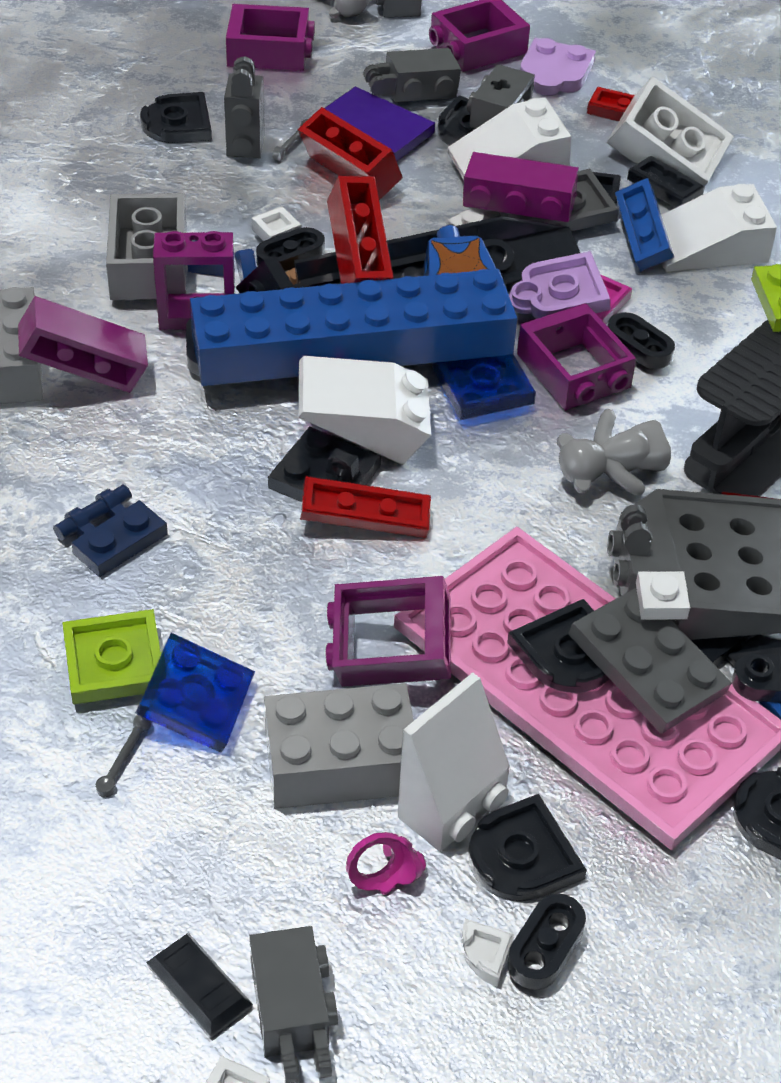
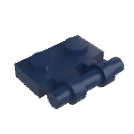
M124 484L114 490L106 489L95 496L96 501L82 509L78 507L72 509L64 515L65 519L53 526L54 533L61 541L73 534L78 537L71 542L73 554L99 578L168 535L167 523L142 501L139 500L127 508L122 505L132 498L129 488ZM104 515L109 518L96 527L91 524Z

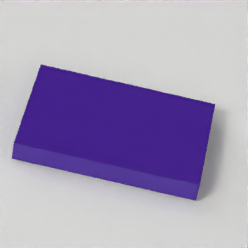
M356 86L325 107L329 112L392 149L396 161L435 133V122Z

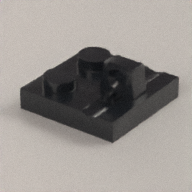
M309 426L269 474L268 488L302 502L306 476L367 485L381 467V455L370 450H364L355 444Z

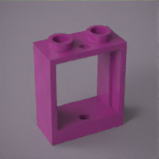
M477 0L433 12L431 15V27L429 28L430 42L438 49L449 48L462 72L526 54L528 51L530 25L502 0ZM482 29L489 31L488 33L470 38L464 35Z
M232 4L226 34L227 67H234L237 58L245 56L252 59L255 68L304 71L306 58H312V41H314L315 21H309V8Z
M170 231L154 234L153 263L159 330H186V324L191 318L190 298L235 294L233 232L181 233ZM166 265H223L224 293L168 294Z
M587 303L520 324L517 355L564 411L631 388L636 357ZM582 344L601 366L571 376L552 354Z
M444 576L335 584L334 602H328L327 619L329 628L333 629V643L326 644V663L329 671L334 670L342 687L451 679V598ZM425 609V654L354 659L356 614Z

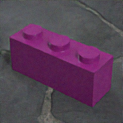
M473 152L464 175L463 206L569 223L576 199L579 167Z
M34 296L18 324L20 357L131 393L148 367L145 334Z

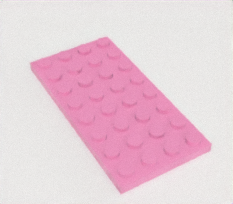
M519 527L512 529L445 578L451 598V674L460 681H463L472 672L480 677L488 703L671 851L735 793L745 779L752 773L760 770L781 750V719L756 701L742 697L734 689L733 684H731L726 694L660 734L610 679L594 690L581 693L559 691L539 681L507 643L508 632L581 599H585L595 611L616 598ZM425 609L400 611L394 615V628L425 652Z

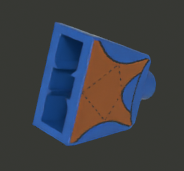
M443 226L437 231V238H432L428 241L424 260V276L496 269L482 238L478 236L460 237L456 226Z

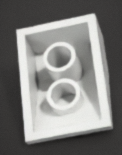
M652 76L633 97L606 143L634 163L638 164L646 158L653 156L698 183L706 185L734 136Z
M546 97L532 98L528 101L511 105L448 147V154L463 180L473 152L570 166L571 135Z
M754 184L718 187L661 215L674 254V258L661 263L665 272L769 262L777 226Z
M303 356L299 360L298 417L404 465L431 436L428 379L414 370H408L391 362Z
M473 672L403 729L398 818L439 852H442L454 840L460 842L465 839L474 828L476 820L487 811L491 813L497 810L503 804L509 792L507 782L510 766L481 679Z

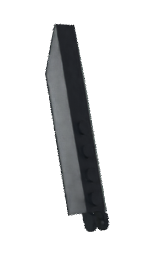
M505 216L456 226L460 237L478 236L482 238L496 269L500 270L505 285L522 281L523 270L532 263L580 253L570 227ZM438 230L387 240L393 279L406 276H424L427 244L430 239L437 238ZM336 252L294 260L297 284H293L294 288L341 284Z

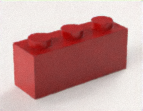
M323 107L297 129L309 157L338 176H375L379 200L403 178L392 149Z
M338 176L327 199L341 284L365 280L393 279L375 176Z

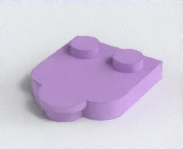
M534 38L521 62L520 70L535 74L534 90L541 95L551 96L559 91L575 92L582 88L595 62L596 51L586 49L581 45L558 43L549 38Z
M591 251L528 265L522 272V281L517 282L509 294L515 312L521 314L532 313L536 319L587 303L595 313L611 310L609 294Z

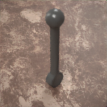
M308 119L303 120L300 126H302ZM298 130L281 147L276 146L272 153L274 160L282 161L285 152L300 138Z
M141 713L134 717V728L108 774L96 781V790L101 797H110L115 793L116 777L142 732L147 731L151 727L152 720L149 715Z

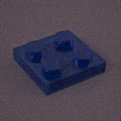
M514 354L433 363V370L460 420L535 404L536 391Z
M170 633L135 714L222 753L229 741L255 671L174 633Z

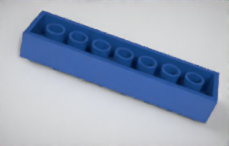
M481 269L471 272L441 273L439 275L418 277L406 276L397 279L365 280L355 283L325 284L323 286L302 288L290 287L281 290L248 291L239 294L208 295L190 298L192 337L201 386L299 377V360L303 356L391 362L400 366L514 354L517 315L499 269Z

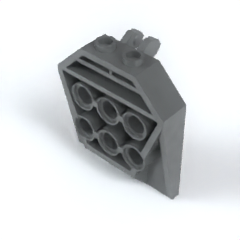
M656 489L621 512L617 528L609 532L607 541L608 556L614 557L615 562L613 583L614 586L620 587L621 596L636 588L638 572L684 571L690 611L687 619L671 620L690 640L781 633V499Z

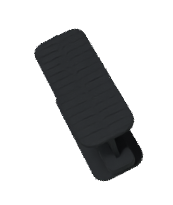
M768 320L763 322L761 326L756 328L754 332L749 334L747 338L742 340L704 373L697 383V393L699 396L721 409L719 420L693 442L690 456L684 464V472L690 480L713 494L729 492L761 496L781 477V332H773Z

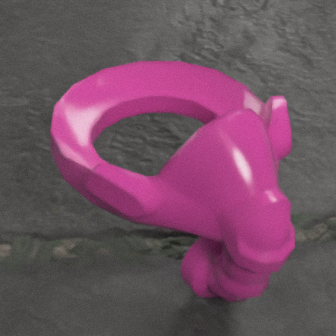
M388 832L374 833L362 839L352 848L347 857L345 868L349 880L357 888L367 891L379 890L381 894L387 895L398 884H411L422 876L426 867L425 856L412 848L413 844L403 836ZM383 844L384 855L391 857L387 865L372 874L360 873L357 865L362 853L374 845Z

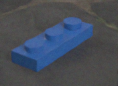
M646 178L615 192L634 259L640 272L674 258L649 179Z

